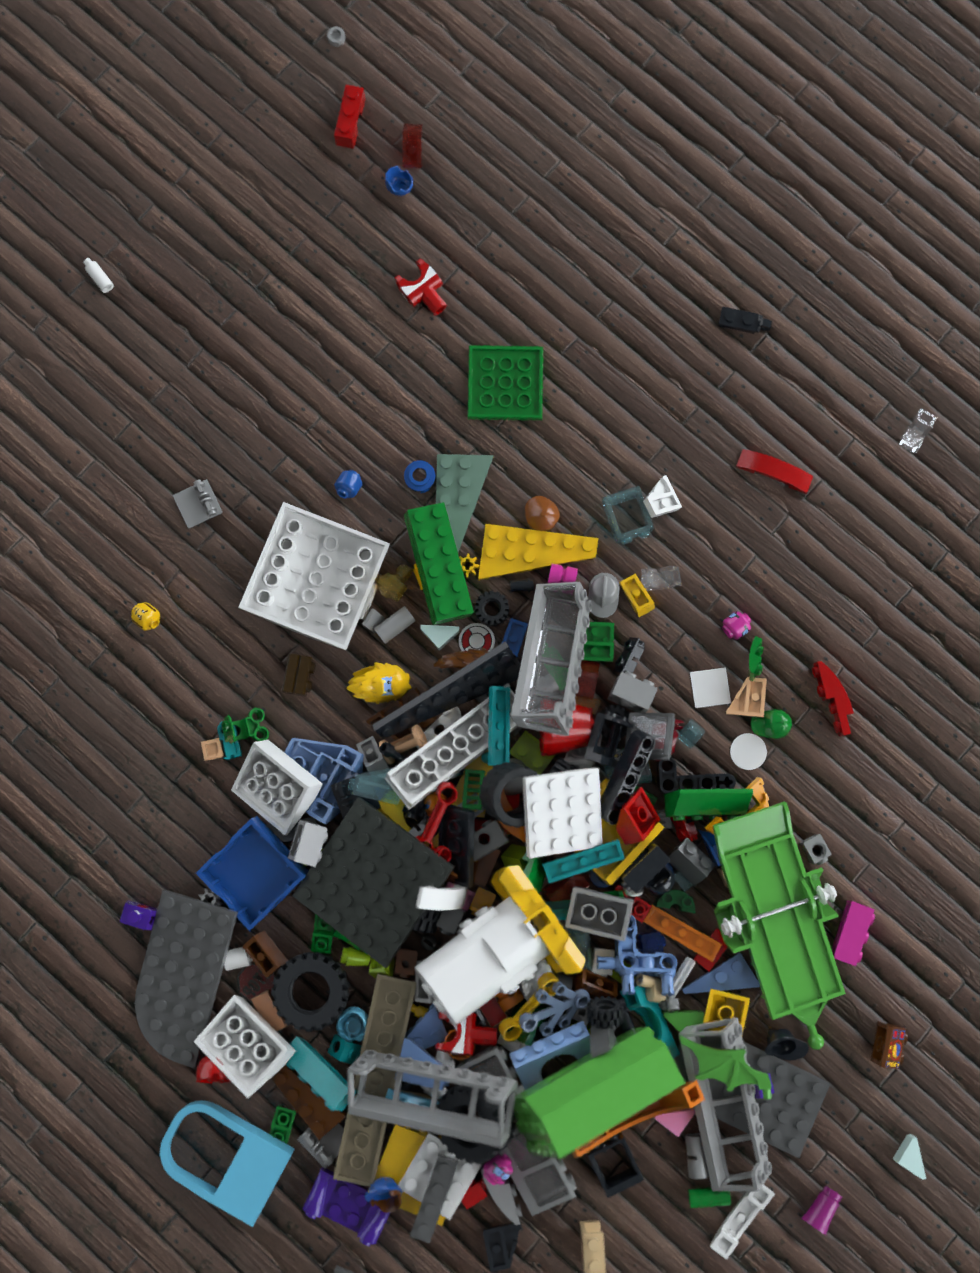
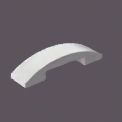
M454 885L453 888L420 887L416 907L430 910L462 908L468 888L460 885Z
M762 1185L758 1192L747 1191L720 1226L710 1247L727 1260L738 1245V1239L758 1212L764 1210L775 1193L765 1185Z

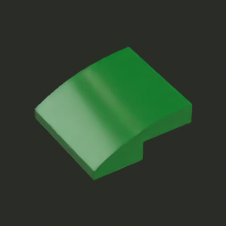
M590 622L586 630L587 642L583 648V660L613 662L614 623Z
M526 852L522 858L527 864L523 873L539 894L546 877L543 863L547 862V857L529 858Z

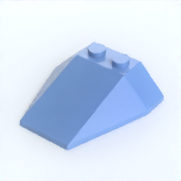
M292 738L284 753L323 783L316 799L306 812L311 817L327 824L341 813L330 785L361 774L363 771L364 755L347 745Z

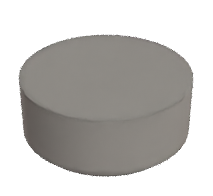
M335 26L328 30L327 39L329 44L338 47L345 42V32L342 28Z

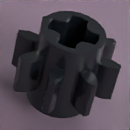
M421 801L411 809H408L404 804L402 812L406 815L405 819L411 823L418 824L427 815L426 808H424L425 804Z

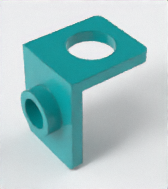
M335 1034L328 1053L339 1061L353 1064L360 1057L362 1045L346 1041ZM339 1041L340 1048L335 1052V1045Z

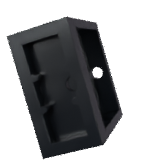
M651 842L619 876L620 880L618 882L628 892L632 890L638 893L671 860L656 844Z
M622 1132L587 1152L607 1198L644 1181ZM621 1143L632 1168L605 1180L594 1156Z

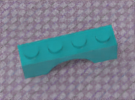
M634 983L635 994L628 995V993L623 995L622 991H620L621 996L625 999L627 1008L637 1012L643 1018L646 1027L649 1026L653 1030V1037L658 1041L661 1039L666 1044L672 1058L674 1059L680 1055L659 1004L647 1000L646 987L638 986Z

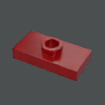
M715 928L709 936L722 944L714 961L712 962L698 953L693 958L694 961L709 972L728 947L724 943L718 928Z

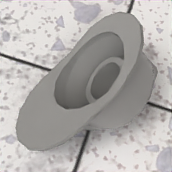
M600 573L594 576L590 582L588 599L592 602L591 613L596 617L606 618L613 615L617 610L620 587L617 578L612 574Z

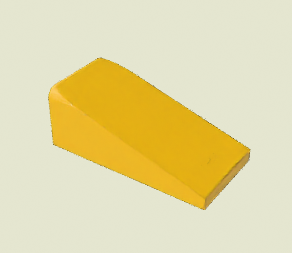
M636 574L619 582L638 617L655 609V603Z

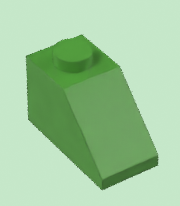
M662 1010L664 1017L679 1032L687 1026L703 1024L704 1012L702 1010H678L674 1012Z

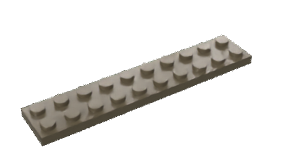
M382 974L377 975L360 1056L365 1050H375L378 1053L394 1054L400 1057L417 982ZM375 1067L367 1074L365 1093L385 1098L388 1088L394 1089L397 1071ZM361 1075L355 1076L354 1089L357 1091V1094ZM347 1113L333 1179L371 1186L375 1180L387 1122Z

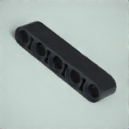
M635 730L630 735L600 799L601 819L610 825L617 824L621 809L631 798L655 747V739L642 730Z

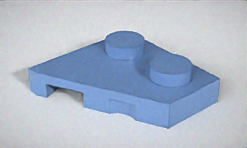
M434 1004L430 1005L429 1011L423 1017H420L405 1035V1038H411L423 1049L445 1041V1037L448 1034L442 1020L438 1019L439 1013Z

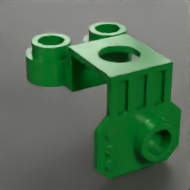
M253 708L249 711L248 717L233 722L230 715L224 717L221 725L225 743L233 744L237 740L252 737L255 742L267 740L269 731L267 728L259 725L264 720V711L260 708ZM252 714H256L258 719L254 720ZM234 725L240 729V734L236 737L233 729ZM257 732H260L262 734L261 739L257 737Z

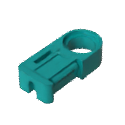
M220 722L217 730L220 741H223L226 756L224 759L231 760L241 757L242 750L239 740L233 744L225 743L224 734L222 733V722ZM234 725L233 729L236 737L238 736L236 726Z

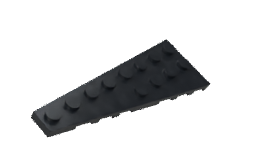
M505 641L372 726L382 739L388 738L488 693L490 686L502 687L507 683L509 684L517 680L521 663Z

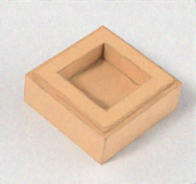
M219 738L201 742L204 761L225 757L222 741Z

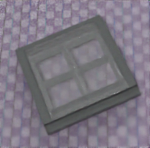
M630 713L628 722L634 724V727H627L625 746L633 731L642 730L655 739V747L649 760H670L675 714Z

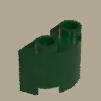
M671 889L669 892L659 895L654 903L656 907L667 909L677 904L679 910L695 913L693 899L687 893L676 889Z

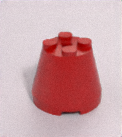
M542 698L539 713H553L555 703L560 701ZM576 704V708L572 713L573 726L570 728L569 736L540 731L539 746L541 756H552L587 747L591 730L595 723L594 718H592V708ZM539 718L540 725L561 729L554 718Z

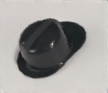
M769 1029L767 1031V1046L765 1048L767 1055L792 1061L801 1059L809 1052L807 1043L794 1038L788 1029Z

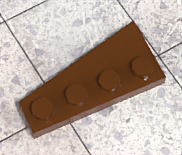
M285 1064L271 1078L314 1135L320 1140L347 1116V1112L345 1110H330L324 1104L325 1100L321 1096H316L311 1091L312 1086L308 1082L306 1084L301 1081L297 1076L299 1073L295 1069H290Z

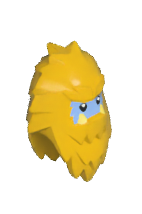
M375 662L374 666L365 667L354 672V677L349 680V686H347V690L354 693L353 697L365 699L367 702H376V704L388 703L392 700L396 701L403 697L407 690L411 689L409 674L405 673L402 668L397 665Z

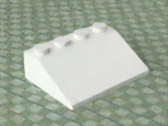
M263 740L253 742L231 791L282 834L288 835L314 802L323 783L271 741Z
M236 995L229 1000L194 1041L247 1098L275 1075L296 1052L243 997Z

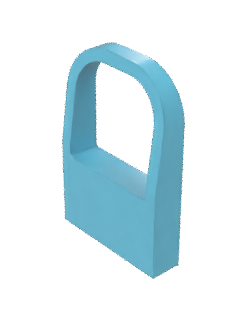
M199 1100L184 1106L174 1117L162 1140L160 1158L165 1171L171 1178L211 1204L253 1227L295 1149L210 1101ZM190 1113H206L244 1137L242 1145L218 1188L181 1168L172 1157V1139L184 1117Z

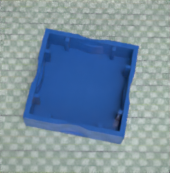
M255 816L230 839L221 851L214 854L196 874L216 895L225 901L229 909L238 912L237 918L250 931L303 881L309 870L302 863L288 859L290 850L258 816Z

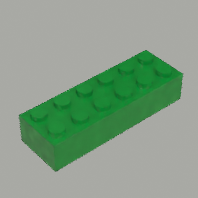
M445 503L407 510L404 514V519L432 625L470 617L474 611Z

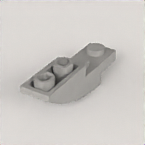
M484 1164L481 1165L482 1175H483V1173H484V1171H483V1165H484ZM483 1176L488 1191L500 1210L515 1225L520 1224L519 1217H522L520 1204L516 1205L514 1197L517 1196L515 1185L510 1184L508 1178L502 1185L496 1184L494 1186Z

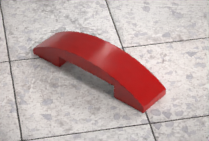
M745 449L742 450L736 465L737 468L754 474L756 472L789 485V488L807 494L813 479L811 474L792 464Z

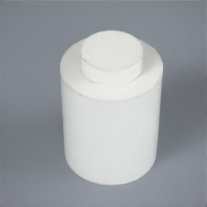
M243 947L230 949L227 952L224 966L226 971L251 965L253 959L250 958V955H248V952H245Z

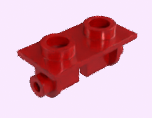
M670 817L676 828L677 837L681 842L686 838H689L691 841L698 839V832L694 822L688 824L686 822L691 817H685L683 821H673V817Z

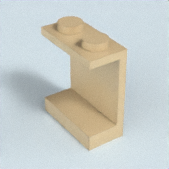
M600 1220L580 1221L581 1256L584 1273H606L604 1235L601 1232Z

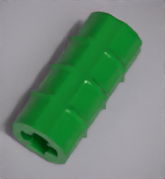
M708 1187L688 1189L689 1207L711 1208L715 1206L731 1205L730 1191H712V1188Z

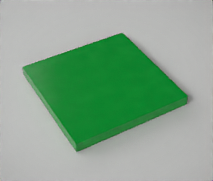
M469 345L468 419L542 421L543 347Z

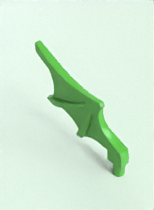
M680 1036L681 1043L689 1047L698 1059L699 1073L695 1075L696 1079L719 1080L727 1086V1091H733L739 1085L754 1084L758 1085V1089L763 1091L764 1099L772 1098L769 1075L751 1068L746 1063L744 1057L745 1049H716Z

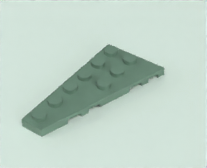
M437 454L436 504L445 503L458 553L494 455Z

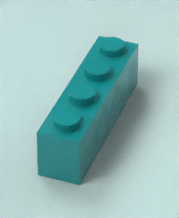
M296 1036L290 1044L296 1052L286 1065L299 1073L297 1076L301 1081L306 1084L308 1082L312 1086L311 1091L316 1096H321L325 1100L324 1104L330 1110L343 1111L348 1105V1082L305 1038Z

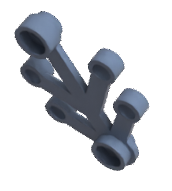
M558 981L553 985L552 990L558 996L564 995L570 998L560 1001L550 996L544 989H539L535 993V998L539 1003H546L551 1005V1007L535 1014H522L519 1018V1025L524 1031L531 1032L536 1028L537 1021L551 1016L548 1022L542 1023L539 1027V1031L543 1036L551 1035L556 1023L562 1029H565L570 1025V1021L576 1011L587 1007V1003L590 1002L589 993L584 989L570 990L561 981ZM568 1009L567 1013L564 1015V1010Z

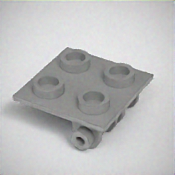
M207 479L202 482L201 480H196L193 482V486L173 495L188 529L223 513Z
M338 1123L320 1140L308 1128L297 1140L326 1168L331 1165L339 1154L344 1128Z

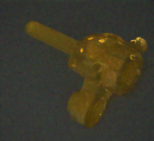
M401 564L397 568L395 575H390L389 573L380 575L378 573L375 581H377V589L380 590L381 595L398 602L407 590V585L404 582L409 579L413 569L408 565Z

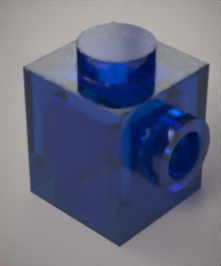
M658 930L638 934L642 954L664 952L663 947L666 946L664 934L661 935Z

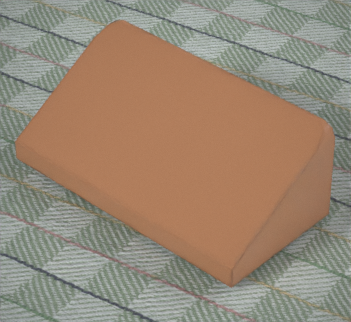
M268 989L251 998V1001L257 1012L278 1031L285 1028L287 1024L284 1023L285 1020L282 1016L279 1017L277 1015L278 1010L272 1003L274 998Z

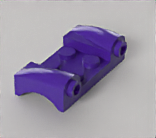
M322 1166L303 1206V1210L306 1211L305 1215L312 1219L323 1215L357 1232L360 1238L359 1241L366 1246L375 1245L390 1212L384 1213L376 1205L372 1207L365 1200L364 1196L368 1192L367 1188L359 1184L333 1179L334 1172Z

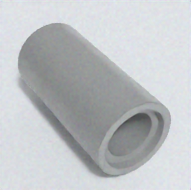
M403 606L375 627L374 630L386 644L416 620L408 609Z
M700 1133L686 1134L689 1178H708L709 1173Z

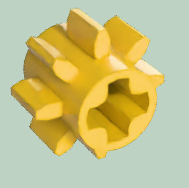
M469 553L465 558L460 556L459 559L466 578L469 577V574L475 576L476 572L474 570L480 567L478 564H475L477 557L472 559ZM466 562H470L469 570L465 569Z

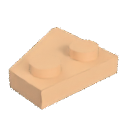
M747 677L727 709L726 714L764 718L767 679L755 678L754 681H750L749 677Z

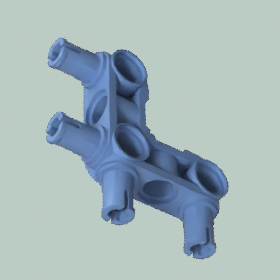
M631 915L630 928H628L626 940L620 941L615 939V957L597 956V969H614L619 973L620 977H622L623 995H627V993L628 995L635 994L634 976L638 974L661 978L662 996H666V994L668 996L675 995L673 978L676 975L677 959L669 953L641 954V952H638V949H636V920ZM623 960H628L631 963V967H626L623 964ZM663 961H666L670 964L669 969L663 966Z

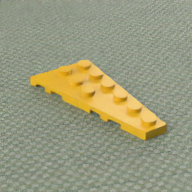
M485 524L478 580L541 569L551 566L552 563L561 565L569 562L594 559L597 554L598 538Z

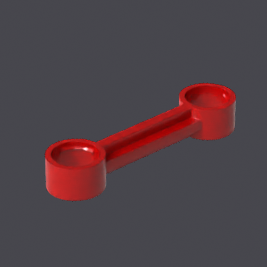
M442 782L436 788L437 802L422 835L416 837L421 842H429V848L434 850L432 839L446 808L454 803L458 797L456 788L450 782ZM452 788L453 794L447 799L441 798L440 794L443 789Z

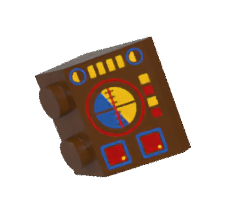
M878 1021L870 1061L880 1067L899 1069L904 1061V1053L902 1051L903 1046L908 1040L907 1029Z

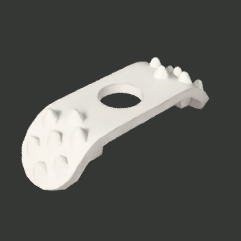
M458 707L444 712L424 731L427 742L438 736L434 732L438 725H443L444 730H446L461 718V712Z

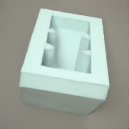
M421 625L420 627L423 634L439 651L459 634V626Z
M907 1134L893 1160L922 1180L926 1179L917 1138L912 1134Z

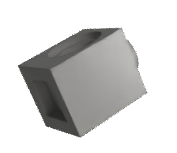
M814 834L799 843L810 864L817 863V865H821L828 861L827 857L832 855L821 834ZM815 845L820 847V854L818 856H815L812 852V848Z

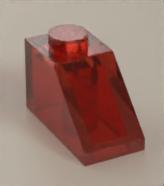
M404 124L403 168H421L423 124Z
M581 660L582 672L581 676L578 677L579 691L575 697L593 700L598 679L599 662Z
M581 874L548 883L541 891L552 902L571 900L573 887L577 886L587 889L590 884Z

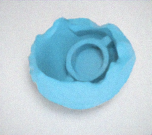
M359 1007L346 1008L337 1021L336 1028L339 1036L349 1042L354 1040L362 1041L369 1015Z

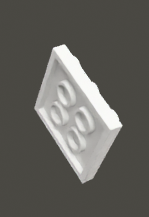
M429 1132L398 1186L402 1191L422 1203L438 1155L440 1154L458 1161L440 1212L442 1216L450 1220L481 1164H469L465 1162V1159L460 1161L455 1158L456 1155L454 1153L450 1154L447 1151V1146L441 1143V1138Z

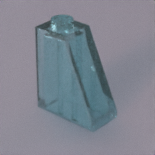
M395 767L355 775L354 779L351 778L348 790H351L350 795L399 805L400 798L385 780L387 773Z

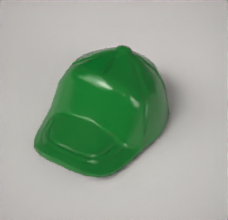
M780 709L764 711V718H751L752 731L754 734L762 737L783 738L788 735L792 728L791 717Z

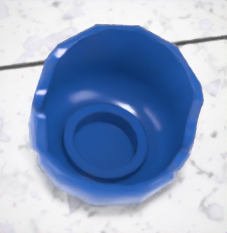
M394 166L385 173V185L390 193L404 196L413 188V178L408 170L403 171L399 166Z

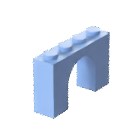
M581 1021L532 1043V1046L527 1045L509 1053L524 1089L526 1090L543 1080L541 1069L551 1058L562 1054H569L580 1059L591 1053L590 1035L584 1022Z

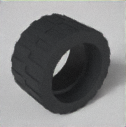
M504 762L494 766L484 776L480 786L479 795L485 812L507 826H525L524 799L516 809L505 812L501 806V793L510 780L516 777H528L539 774L514 762Z

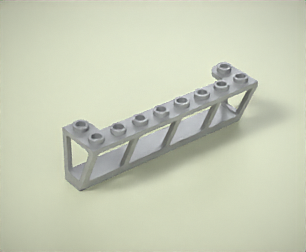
M738 1017L687 1026L679 1033V1038L683 1036L701 1044L699 1036L721 1035L725 1049L743 1048L746 1050L744 1057L747 1063V1049L745 1044H743L742 1026L738 1022ZM726 1026L723 1030L720 1031H700L715 1027ZM681 1043L688 1080H697L705 1098L704 1101L694 1106L712 1191L758 1192L771 1174L772 1166L767 1157V1143L763 1139V1124L759 1120V1105L755 1101L754 1084L740 1085L742 1095L713 1099L709 1079L699 1080L695 1078V1075L699 1073V1062L696 1055L689 1047ZM744 1101L750 1134L721 1138L714 1106ZM752 1140L757 1162L752 1171L729 1174L723 1145ZM752 1178L753 1185H727L728 1182Z
M365 1050L348 1068V1112L356 1116L502 1148L510 1135L517 1081L511 1080L508 1077H496L488 1073H476L468 1069L452 1068L449 1065L432 1064L430 1061L422 1062L410 1057L403 1058L394 1054H383L375 1050ZM375 1067L397 1071L393 1099L365 1093L367 1074ZM403 1073L434 1079L430 1107L399 1100ZM354 1074L361 1075L358 1094L355 1098ZM440 1081L473 1087L468 1115L437 1109ZM479 1088L487 1090L485 1099L488 1102L499 1104V1122L475 1117ZM509 1096L506 1119L504 1123V1102Z

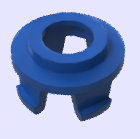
M414 461L405 469V483L408 488L420 493L428 492L435 481V471L428 462ZM418 468L425 470L427 474L425 480L420 482L413 478V472Z

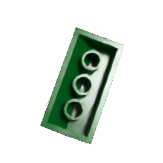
M680 789L664 794L666 817H673V821H683L685 817H691L692 821L703 820V817H709V820H713L716 816H727V820L747 813L753 789Z

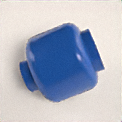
M353 470L343 471L334 484L337 494L341 498H354L362 487L361 476Z

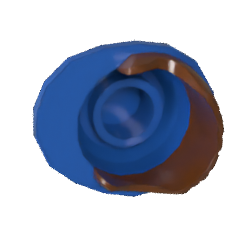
M382 1177L371 1184L369 1192L364 1197L372 1207L376 1205L384 1213L394 1212L402 1204V1189L392 1178Z

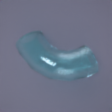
M569 928L570 939L585 958L583 968L592 972L593 954L590 934Z

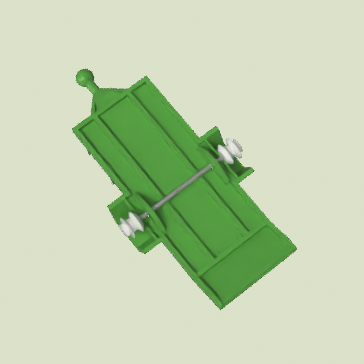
M784 801L713 825L718 857L732 897L717 903L714 913L723 941L733 953L745 949L749 950L752 959L750 964L754 966L763 993L761 998L765 999L770 1018L775 1020L792 1014L803 1024L807 1025L810 1035L808 1038L809 1046L814 1050H819L824 1045V1039L817 1033L815 1023L828 1000L846 994L822 923L838 917L837 912L827 903L828 899L834 902L837 894L835 888L828 883H825L824 888H822L819 879L823 873L822 867L806 873L794 838L788 805Z

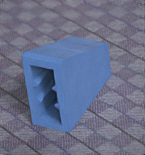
M404 1038L400 1057H410L417 1061H430L432 1064L443 1065L411 1038ZM403 1073L402 1081L433 1088L434 1079ZM440 1081L439 1090L442 1091L445 1086L448 1087L449 1082Z

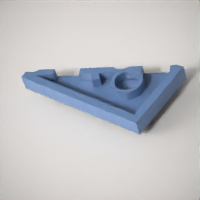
M738 952L713 968L710 972L705 973L683 987L682 991L684 994L710 992V989L723 991L760 987V984L741 953Z

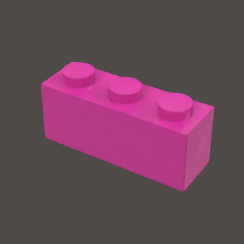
M847 900L831 948L834 959L854 966L860 963L863 956L861 951L863 944H866L869 938V933H867L869 925H872L875 919V914H873L875 909Z

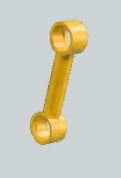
M551 972L544 973L538 979L537 985L539 988L537 990L544 989L550 996H553L556 993L552 990V987L559 980ZM553 981L550 986L545 987L549 982ZM535 993L513 1018H506L500 1023L499 1032L505 1041H514L521 1035L520 1016L524 1013L531 1014L540 1004L535 998ZM514 1027L511 1031L506 1032L509 1028Z

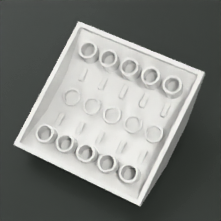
M283 502L238 608L301 635L347 650L390 543Z

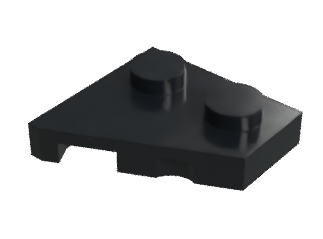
M521 1221L518 1225L512 1222L483 1228L490 1272L511 1268L513 1254L521 1229Z

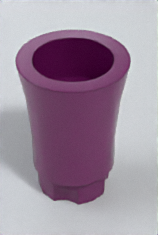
M824 1186L822 1193L819 1192L815 1201L801 1219L826 1235L842 1196L829 1187Z

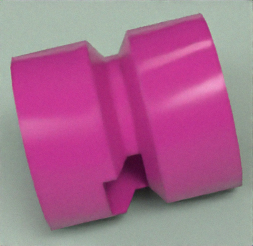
M552 563L548 583L576 582L578 568L567 566L564 569L562 565ZM561 587L563 591L572 593L574 591V587Z

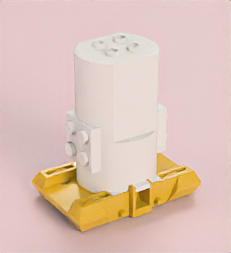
M518 865L496 870L490 879V884L503 902L495 908L482 907L474 913L476 915L475 918L464 920L458 925L460 929L456 931L458 933L456 937L415 967V971L423 983L421 986L427 995L434 998L435 1001L433 1003L438 1011L444 1013L454 1025L459 1024L498 993H509L510 995L519 988L518 984L520 982H527L535 976L534 972L538 969L536 964L543 959L547 961L554 973L572 974L582 971L585 958Z

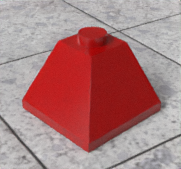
M642 787L635 791L622 807L616 831L625 845L643 842L657 822L660 821V817Z

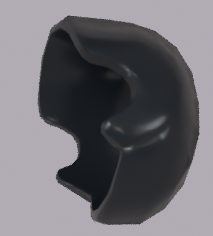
M664 866L645 886L652 894L663 895L674 886V875L671 870Z

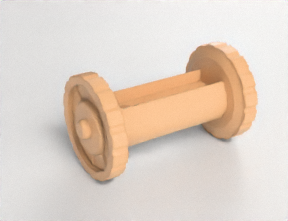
M419 725L412 726L411 734L390 744L395 747L397 752L403 753L416 746L421 748L428 742L422 728ZM385 739L380 741L379 748L384 742L388 743V741H386ZM383 756L388 764L395 763L394 758Z

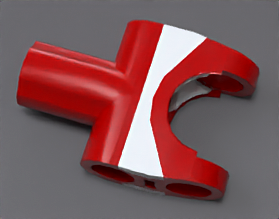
M419 259L416 261L421 271V276L418 280L408 281L400 275H397L394 279L401 293L411 306L414 307L423 301L433 315L436 316L447 307V304L436 292L443 285V282L432 267L424 260Z
M439 1013L438 1019L452 1024L456 1034L455 1038L450 1042L436 1043L435 1049L453 1055L473 1056L474 1044L496 1045L497 1028L476 1026L477 1014L472 1013L457 1025H454L444 1013Z

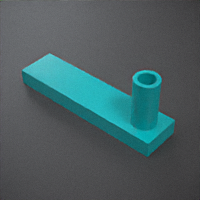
M489 687L488 752H484L481 755V760L483 763L488 764V766H496L504 762L509 763L510 687Z
M619 839L594 848L543 863L548 882L552 883L623 860L625 857Z

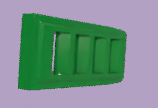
M465 769L462 808L482 810L480 795L468 796V792L480 794V786L485 776L484 770ZM469 777H478L480 781L469 780ZM469 784L480 785L479 789L468 788ZM467 800H478V804H468Z

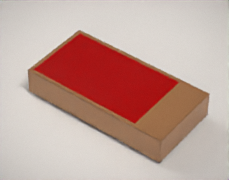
M493 997L479 1008L484 1017L487 1018L490 1027H495L508 1018L506 1012H503L498 1005L496 997Z

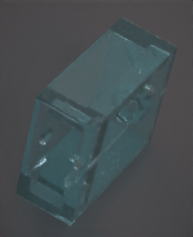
M640 486L603 497L602 499L616 544L620 542L622 544L630 543L633 541L632 538L638 536L640 539L648 537L654 529L649 512L643 502L644 498ZM637 498L646 526L621 534L611 506Z

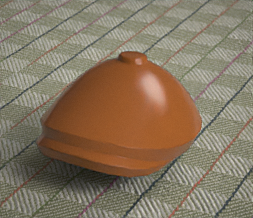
M535 496L526 503V520L533 529L548 531L557 524L560 514L557 506L551 500L543 496Z

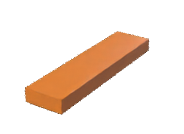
M652 905L643 921L712 962L722 946L721 943Z

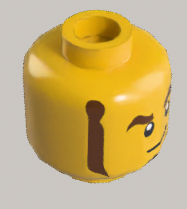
M138 603L131 611V619L142 630L148 631L155 629L159 625L160 612L150 603Z

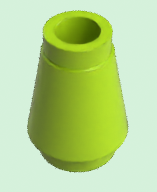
M350 946L343 948L340 963L345 964V966L369 965L370 956Z

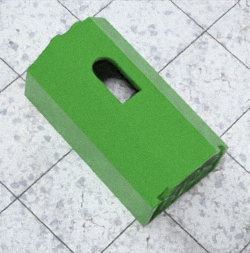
M649 1026L632 1028L616 1038L617 1041L612 1050L593 1058L591 1053L516 1095L514 1101L516 1126L518 1131L525 1136V1145L528 1151L537 1156L547 1155L551 1158L561 1159L685 1084L666 1044L661 1039L658 1041L653 1037L654 1032Z

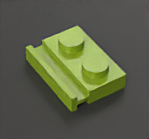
M526 730L509 751L510 755L521 760L527 768L532 769L539 775H541L555 756H541L540 741Z

